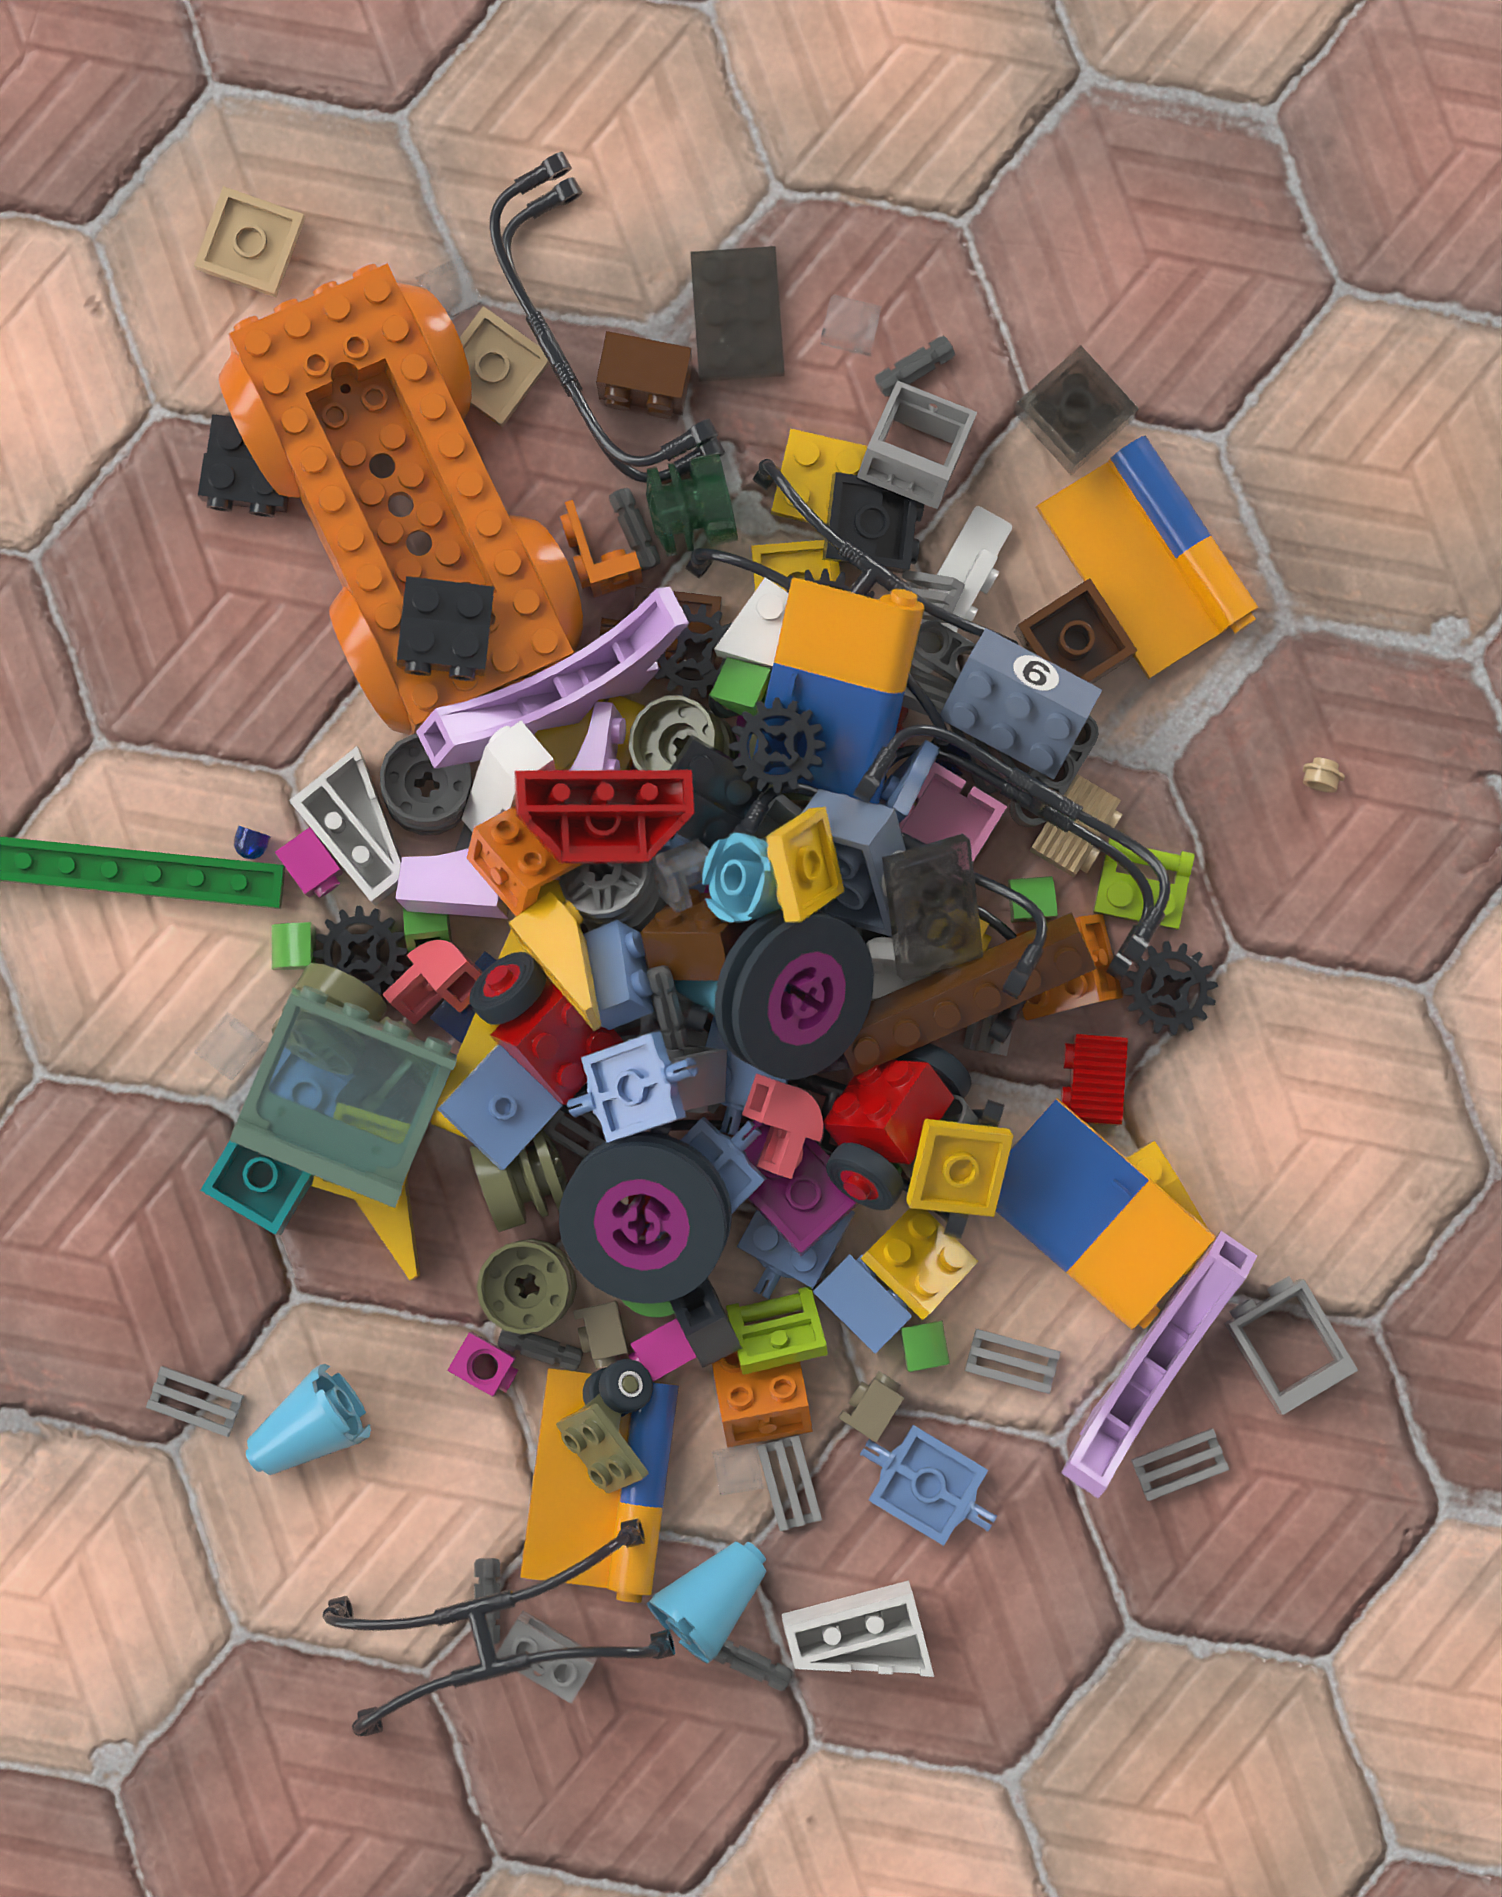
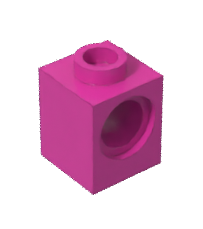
M311 827L275 851L278 858L307 897L310 898L316 893L321 898L340 885L337 878L344 872Z
M677 1318L631 1343L634 1352L628 1355L629 1359L638 1361L646 1367L652 1381L696 1358Z
M469 1332L447 1371L493 1397L499 1389L505 1393L507 1392L519 1370L512 1366L517 1357L477 1334ZM480 1354H490L498 1363L497 1373L490 1379L479 1377L474 1370V1362Z

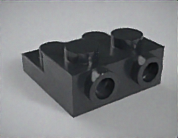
M212 414L207 453L203 455L198 497L201 501L207 502V508L217 511L231 512L233 506L250 508V514L261 517H275V511L287 513L289 497L279 495L264 477L244 443L233 418Z
M839 472L832 474L827 526L845 542L847 540L851 541V543L891 572L904 573L909 571L911 564H916L919 555L920 543L919 539L914 538L916 522L922 520L924 504L857 478L858 475ZM825 539L822 560L852 564L839 555V550Z
M406 576L396 666L405 667V673L418 676L431 675V670L449 672V678L461 681H474L476 675L484 676L494 586Z
M691 735L670 770H692L694 814L676 833L691 841L688 848L706 860L713 844L719 839H726L731 836L735 827L742 822L761 792L757 790V778L748 784L742 779L747 767L736 769L732 763L735 759Z

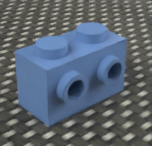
M619 920L584 933L602 1027L611 1030L653 1013L651 999L653 992L647 978L646 954L641 933Z
M849 1254L812 1292L876 1354L904 1326L912 1315L906 1310L909 1306L891 1289L886 1291L875 1280L877 1275L860 1259L863 1255L855 1260Z

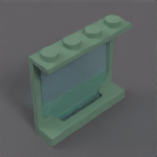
M303 986L300 991L292 988L229 1141L395 1208L402 1192L403 1182L451 1070H454L457 1063V1055L450 1052L452 1046L442 1040L428 1036L426 1041H422L410 1036L411 1029L403 1024L387 1019L383 1025L368 1018L369 1012L357 1005L345 1003L342 1008L327 1002L328 995L318 989Z

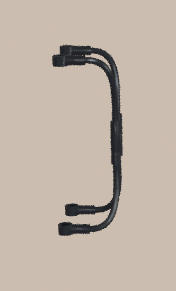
M564 152L555 153L546 158L540 166L514 180L515 183L505 189L496 199L489 220L490 236L496 257L507 281L527 315L526 322H528L565 393H567V396L572 397L591 434L611 463L624 475L641 483H659L673 477L678 479L687 474V472L709 464L725 454V450L717 438L718 432L712 421L705 419L695 424L686 433L680 435V437L662 445L660 451L650 455L634 456L618 448L605 434L581 393L583 390L541 311H536L516 272L511 254V242L515 231L529 218L533 217V219H536L552 210V208L566 205L580 197L583 192L574 177L567 178L555 185L545 195L527 203V208L510 220L501 236V214L506 204L519 193L524 195L525 192L527 193L529 190L547 181H553L564 176L572 169ZM696 447L688 455L670 463V467L663 471L646 473L633 468L651 466L666 459L671 461Z
M764 459L759 463L758 471L752 480L765 490H768L775 481L781 491L811 526L839 550L838 554L862 571L847 592L866 596L876 582L889 592H892L894 589L913 592L910 590V585H907L906 582L870 555L851 543V541L847 540L845 542L835 534L805 503L781 473V469L772 460ZM695 549L691 554V560L685 568L700 579L713 561H719L748 570L764 578L766 577L787 590H790L792 581L783 574L755 561L715 549ZM916 594L918 596L917 601L924 605L926 613L981 637L986 627L950 613ZM993 631V632L997 633L998 635H1000V636H1002V637H1004V638H1006V639L1012 641L1013 643L1019 645L1016 640H1013V639H1011V638H1009V637H1007V636H1005V635H1003V634H1001V633H998V632H996V631ZM909 673L906 686L918 700L933 726L947 730L936 707ZM935 737L931 741L932 744L944 750H948L952 745Z
M926 724L912 725L899 731L886 746L881 747L872 765L853 793V795L866 803L870 802L883 778L887 779L885 775L889 769L899 760L911 756L920 746L909 745L899 748L900 745L914 736H932L967 752L1008 778V780L1005 781L976 763L941 748L938 749L937 759L949 762L981 778L1001 790L1000 794L1060 828L1065 833L1070 831L1116 861L1137 883L1143 897V912L1138 925H1133L1126 940H1124V943L1108 966L1106 973L1121 981L1132 962L1136 964L1139 962L1154 933L1165 917L1164 910L1168 904L1171 890L1168 873L1160 860L1152 852L1126 834L1083 811V806L1064 797L1061 793L1017 767L1014 769L975 744L944 728ZM1076 820L1131 850L1153 869L1160 887L1155 905L1152 889L1140 869L1114 846L1077 824Z
M799 783L800 791L795 792L787 784L784 785L782 794L798 793L813 798L819 789ZM773 787L769 788L759 800L753 802L742 822L735 827L732 833L755 835V832L769 811L768 805L777 797ZM901 831L915 886L940 900L945 898L989 923V926L995 929L1007 941L1017 937V935L1005 923L978 904L949 889L950 885L922 871L923 864L926 863L947 875L953 873L1001 895L1021 906L1033 917L1036 923L1034 941L1027 945L1019 962L1012 969L1002 988V992L1018 1000L1035 966L1043 955L1042 948L1047 937V922L1043 912L1034 902L1021 893L957 864L955 858ZM1027 1000L1001 1011L995 1019L988 1037L1004 1044Z
M693 1002L685 1028L700 1033L705 1029L709 1033L712 1021L708 1019L710 1008ZM817 1075L789 1080L797 1083L798 1088L826 1096L821 1110L823 1121L831 1111L835 1100L842 1095L848 1086ZM988 1099L984 1109L971 1110L978 1120H981L980 1125L998 1127L1005 1105ZM676 1120L652 1128L650 1132L669 1135L670 1131L691 1130L699 1120ZM708 1120L720 1131L723 1121ZM740 1122L739 1130H740L746 1123H741V1122ZM823 1126L821 1142L814 1141L830 1157L838 1146L829 1143L831 1135ZM902 1177L904 1182L903 1191L908 1193L910 1182ZM932 1210L947 1222L944 1234L961 1240L969 1214Z
M635 1518L621 1522V1530L618 1532L617 1537L575 1565L540 1583L515 1592L507 1590L435 1609L432 1614L399 1619L354 1618L348 1596L329 1600L328 1608L323 1612L324 1621L329 1625L344 1629L389 1631L419 1628L434 1624L441 1627L469 1619L480 1660L478 1664L452 1670L450 1675L413 1688L379 1708L371 1707L358 1711V1719L352 1725L353 1732L357 1736H369L383 1731L382 1718L427 1694L449 1686L458 1688L463 1685L530 1669L533 1664L576 1658L652 1657L659 1660L674 1656L675 1646L669 1630H664L650 1635L651 1643L648 1647H571L544 1650L530 1654L528 1651L512 1654L511 1656L497 1658L486 1614L515 1607L518 1602L533 1598L566 1583L590 1569L623 1545L629 1548L644 1544L645 1534L640 1519Z

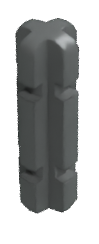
M939 336L928 343L930 346L928 349L921 347L894 363L895 368L893 370H890L888 367L876 374L874 379L881 393L885 397H889L897 380L909 385L936 369L934 364L939 362L940 365H943L953 359L955 352L949 340L945 336Z
M622 488L609 495L610 503L614 512L620 515L617 517L631 550L636 552L641 570L645 571L660 564L661 559L655 545L651 546L652 538L639 508L635 509L634 507L636 501L629 488Z
M666 965L651 968L647 972V978L653 992L652 998L665 1047L669 1050L682 1048L688 1044V1037L684 1028L672 973Z
M502 1329L498 1339V1346L501 1349L511 1352L518 1350L521 1351L520 1355L552 1365L556 1362L560 1364L559 1367L570 1371H577L583 1356V1351L580 1348L571 1345L563 1347L560 1346L561 1342L533 1333H526L525 1335Z
M479 1558L475 1560L474 1577H479V1583L474 1584V1599L500 1592V1583H496V1577H500L499 1559ZM500 1611L486 1614L494 1644L500 1641V1625H496V1619H500Z
M728 1639L716 1658H713V1660L723 1665L725 1662L731 1664L730 1668L762 1682L764 1679L768 1681V1686L779 1691L787 1689L793 1675V1671L790 1668L779 1663L776 1665L771 1664V1659L741 1645L737 1648L733 1646L734 1642Z

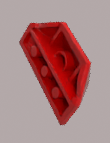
M516 770L514 772L516 816L559 864L648 863L694 814L692 770Z

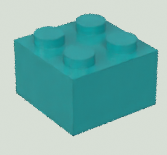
M229 1141L200 1191L271 1233L282 1235L311 1186L315 1175Z

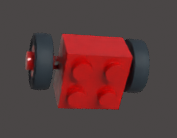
M526 952L512 953L494 962L479 976L471 989L470 1004L474 1011L485 1022L493 1025L500 1024L490 1036L563 1105L560 1110L564 1113L570 1114L569 1110L582 1106L581 1104L568 1107L569 1099L588 1094L587 1076L581 1058L624 1042L614 1029L608 1030L601 1026L594 1031L548 978L536 960Z
M928 1043L899 1056L897 1060H890L879 1066L877 1064L869 1070L854 1076L842 1095L835 1100L831 1111L823 1121V1126L839 1145L830 1156L826 1165L827 1174L834 1185L850 1199L865 1207L875 1210L890 1209L896 1203L904 1188V1182L900 1173L890 1162L911 1164L917 1155L925 1119L940 1121L954 1100L953 1095L961 1096L965 1099L970 1091L972 1080L964 1065L946 1050Z

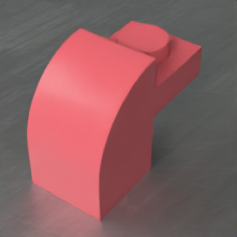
M433 940L416 947L407 954L413 965L383 993L387 1001L415 1025L442 998L461 1013L470 1004L471 989L483 972L452 943L445 940Z
M756 1073L742 1115L770 1125L757 1167L792 1179L795 1168L799 1166L803 1157L805 1138L821 1142L823 1118L820 1108L813 1097L804 1090Z

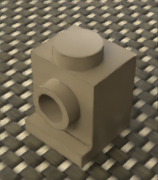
M617 1301L573 1311L575 1319L584 1318L585 1326L578 1328L579 1339L583 1353L591 1352L596 1369L609 1366L621 1360L619 1354L629 1352Z
M879 1371L869 1385L862 1381L848 1402L855 1407L852 1413L849 1414L842 1410L838 1418L874 1442H877L904 1399L903 1396L897 1393L901 1385Z

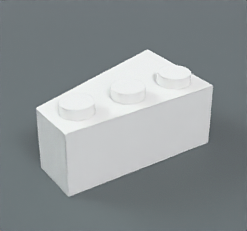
M765 577L714 650L717 656L725 659L729 657L772 669L789 593Z
M522 720L512 727L505 726L499 729L490 738L489 744L485 746L462 816L463 822L472 832L475 826L516 805L514 777L516 770H555L553 758Z
M356 746L289 801L363 893L376 906L397 889L402 858L363 754L358 746Z
M909 1580L782 1614L784 1629L795 1669L841 1672L863 1670L878 1671L879 1674L898 1672L934 1677Z

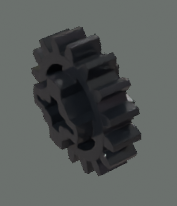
M686 604L683 605L682 610L689 623H704L713 629L705 634L690 632L686 626L677 636L676 654L667 660L666 651H664L656 660L657 664H660L661 669L654 676L657 680L668 676L670 681L667 690L670 692L680 685L683 687V696L689 698L692 689H698L700 696L706 698L707 687L710 685L714 687L726 660L723 658L720 667L716 670L711 663L713 649L720 642L732 623L722 627L719 624L722 612L719 610L712 617L706 616V605L701 604L697 614H691V610ZM712 639L702 651L704 659L701 662L697 663L696 660L691 658L677 664L688 651L685 645L688 641L693 640L698 645ZM688 668L698 670L704 679L697 681L686 680L676 674Z
M774 698L772 708L767 709L761 701L756 702L758 713L755 716L746 711L742 713L744 720L747 722L745 727L733 726L732 731L740 737V742L729 744V749L741 755L732 762L733 766L736 769L747 767L742 779L748 784L757 778V790L764 793L769 784L773 785L777 796H782L784 785L787 784L795 792L800 791L798 780L803 777L812 783L815 779L809 771L812 766L823 767L824 762L816 756V752L826 750L827 744L815 739L824 730L821 724L809 726L814 714L807 710L799 715V704L797 701L793 700L787 709L783 708L780 698ZM776 718L790 720L783 726H768L765 723ZM805 733L807 751L804 759H802L798 755V742ZM754 734L758 738V751L751 760L749 744ZM768 734L772 739L775 738L779 742L787 738L784 745L792 759H788L784 754L781 755L778 752L769 755L772 752V748L764 735ZM774 767H788L791 772L783 775H770L766 773H769Z
M356 906L355 916L350 917L345 910H339L341 921L335 924L327 919L325 924L330 930L328 935H316L315 938L324 944L323 950L314 951L313 957L324 960L323 965L336 968L351 976H354L357 972H370L375 978L363 983L380 996H383L381 985L386 982L391 986L396 982L392 977L394 971L403 973L406 971V968L398 963V958L407 956L408 950L397 945L398 942L405 938L402 931L394 933L390 931L396 922L391 917L383 923L380 922L381 911L374 908L369 917L365 916L362 906ZM355 925H369L373 927L366 934L352 935L347 930ZM387 939L390 954L388 963L385 966L380 961V947ZM335 941L341 945L342 959L336 964V967L332 957ZM369 943L370 947L367 950L370 956L369 961L364 963L361 960H357L353 964L352 960L355 957L354 952L351 950L353 946L358 944L364 947Z
M1169 941L1163 942L1161 953H1157L1152 945L1148 946L1146 949L1148 959L1145 961L1141 958L1137 964L1133 962L1138 970L1136 972L1127 971L1124 976L1132 982V987L1123 989L1122 995L1133 996L1134 1000L1126 1010L1127 1012L1139 1010L1141 1013L1137 1021L1139 1026L1148 1020L1153 1022V1034H1158L1163 1026H1167L1169 1035L1175 1036L1180 1024L1189 1032L1194 1029L1191 1020L1193 1017L1202 1022L1208 1018L1202 1010L1203 1005L1214 1006L1216 1000L1207 996L1208 991L1218 987L1217 982L1207 981L1206 975L1213 970L1212 965L1201 968L1198 962L1203 954L1199 951L1192 957L1186 955L1187 944L1185 943L1179 946L1177 952L1172 951ZM1165 960L1178 961L1186 965L1190 970L1184 973L1173 970ZM1150 968V973L1153 977L1150 990L1142 994L1141 982L1145 972ZM1162 978H1166L1170 983L1180 982L1184 979L1187 980L1175 992L1176 1000H1173L1170 995L1152 997L1164 986ZM1198 983V996L1195 1004L1190 1009V1005L1186 1000L1190 987ZM1154 1005L1168 1008L1174 1018L1157 1015L1149 1008Z

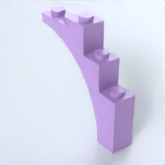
M670 586L657 588L637 609L585 648L558 664L511 686L465 702L435 708L416 733L434 769L480 761L485 746L489 744L493 734L502 727H512L521 720L533 735L538 730L579 723L598 700L639 693L660 670L656 660L685 629L689 622Z
M595 702L587 736L570 770H620V762L616 759L618 744H623L625 740L626 721L613 703ZM468 849L438 856L402 857L395 899L407 911L508 919L509 907L466 859Z
M1220 1231L1216 1239L1209 1245L1170 1295L1157 1321L1131 1352L1118 1378L1093 1408L1080 1432L1081 1437L1061 1472L1063 1475L1095 1497L1099 1498L1171 1381L1210 1325L1246 1279L1257 1258L1256 1254Z

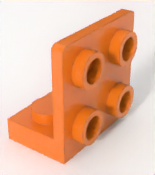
M573 499L566 501L567 514L561 515L560 519L569 548L578 546L580 555L574 556L573 560L582 589L591 587L595 598L643 583L641 567L636 552L626 554L625 549L614 550L600 557L602 562L593 564Z
M516 805L473 828L466 858L516 917L537 901L541 886L582 865L559 864L516 816Z
M1103 914L1075 918L1096 969L1028 999L1022 1009L1026 1020L1123 998L1119 980L1106 973L1108 966L1113 960V954ZM1028 930V931H1025V932H1021V933H1017L1016 935H1017V936H1020V935H1022V934H1024V933H1026V932H1029V931H1031V930Z
M737 1351L712 1363L727 1448L813 1432L800 1361L744 1375L742 1374Z

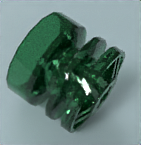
M718 452L690 458L691 478L682 480L674 462L667 463L671 483L661 484L657 466L646 468L647 488L645 495L654 534L663 546L666 557L677 555L673 535L682 533L687 552L694 551V531L703 529L711 547L738 541L730 495Z

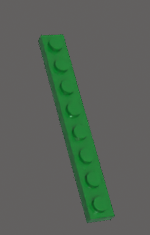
M0 836V881L281 909L286 868L284 865Z

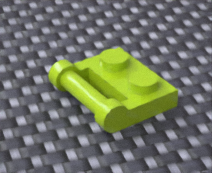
M1108 838V843L1118 849L1133 863L1149 866L1131 850ZM1147 848L1160 860L1166 870L1176 872L1174 884L1170 883V897L1164 910L1165 917L1159 927L1179 930L1194 862V853L1181 851L1180 855ZM1105 854L1093 913L1139 922L1143 912L1142 893L1132 876L1116 872L1117 862ZM1146 878L1152 889L1155 905L1159 895V881Z
M809 1286L798 1288V1293L745 1306L739 1307V1303L726 1305L728 1319L742 1349L737 1351L743 1375L828 1355L814 1296ZM794 1311H803V1313L744 1326V1323L765 1319L777 1315H782Z

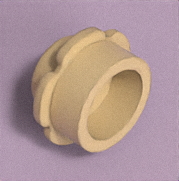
M1314 758L1313 763H1307L1303 768L1305 772L1303 784L1323 792H1336L1339 781H1344L1345 776L1338 771V763L1326 758Z

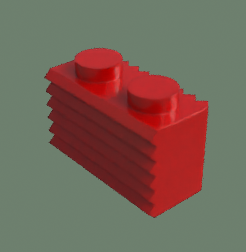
M1075 1034L1073 1036V1043H1065L1063 1069H1071L1070 1087L1062 1086L1060 1101L1087 1124L1122 1125L1128 1038Z

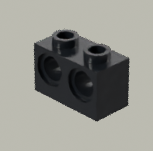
M708 1277L693 1291L669 1301L686 1339L703 1368L742 1349Z

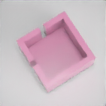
M934 762L914 801L917 803V806H912L908 816L899 823V827L902 832L955 858L957 864L969 869L1007 806L973 786L967 798L961 795L960 792L966 781ZM924 863L925 865L934 869L935 871L947 877L948 879H950L958 885L961 883L963 879L953 873L947 875L946 873Z

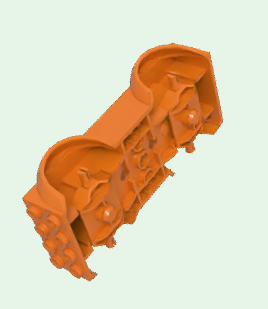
M388 263L378 268L376 264H370L355 271L352 275L353 279L339 285L336 281L325 283L313 291L314 296L300 302L297 299L284 301L273 309L274 313L262 319H258L257 316H251L235 324L233 327L234 331L229 333L231 355L219 373L218 380L230 414L254 461L269 484L279 495L301 498L342 584V590L329 607V614L338 641L357 681L377 714L390 729L412 735L417 734L416 731L435 708L465 702L496 692L542 672L573 655L578 647L583 631V612L575 579L558 543L550 532L537 520L507 514L463 422L470 409L472 383L463 345L445 308L435 295L426 288L396 282ZM384 454L393 459L395 470L391 476L378 478L371 473L369 464L377 455ZM402 495L411 500L413 510L410 514L404 517H397L389 511L388 503L395 496ZM418 531L426 533L432 541L430 551L421 556L412 554L406 546L409 535ZM406 576L494 586L484 676L476 675L474 681H461L449 678V672L431 670V675L418 676L405 673V667L396 666Z

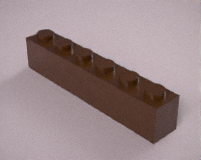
M1072 912L1047 923V937L1042 948L1043 955L1035 966L1018 1000L1002 992V988L1012 969L1019 962L1027 945L1033 943L1036 928L871 1001L867 1017L860 1032L844 1052L854 1076L869 1070L877 1064L879 1066L1095 970L1096 966Z

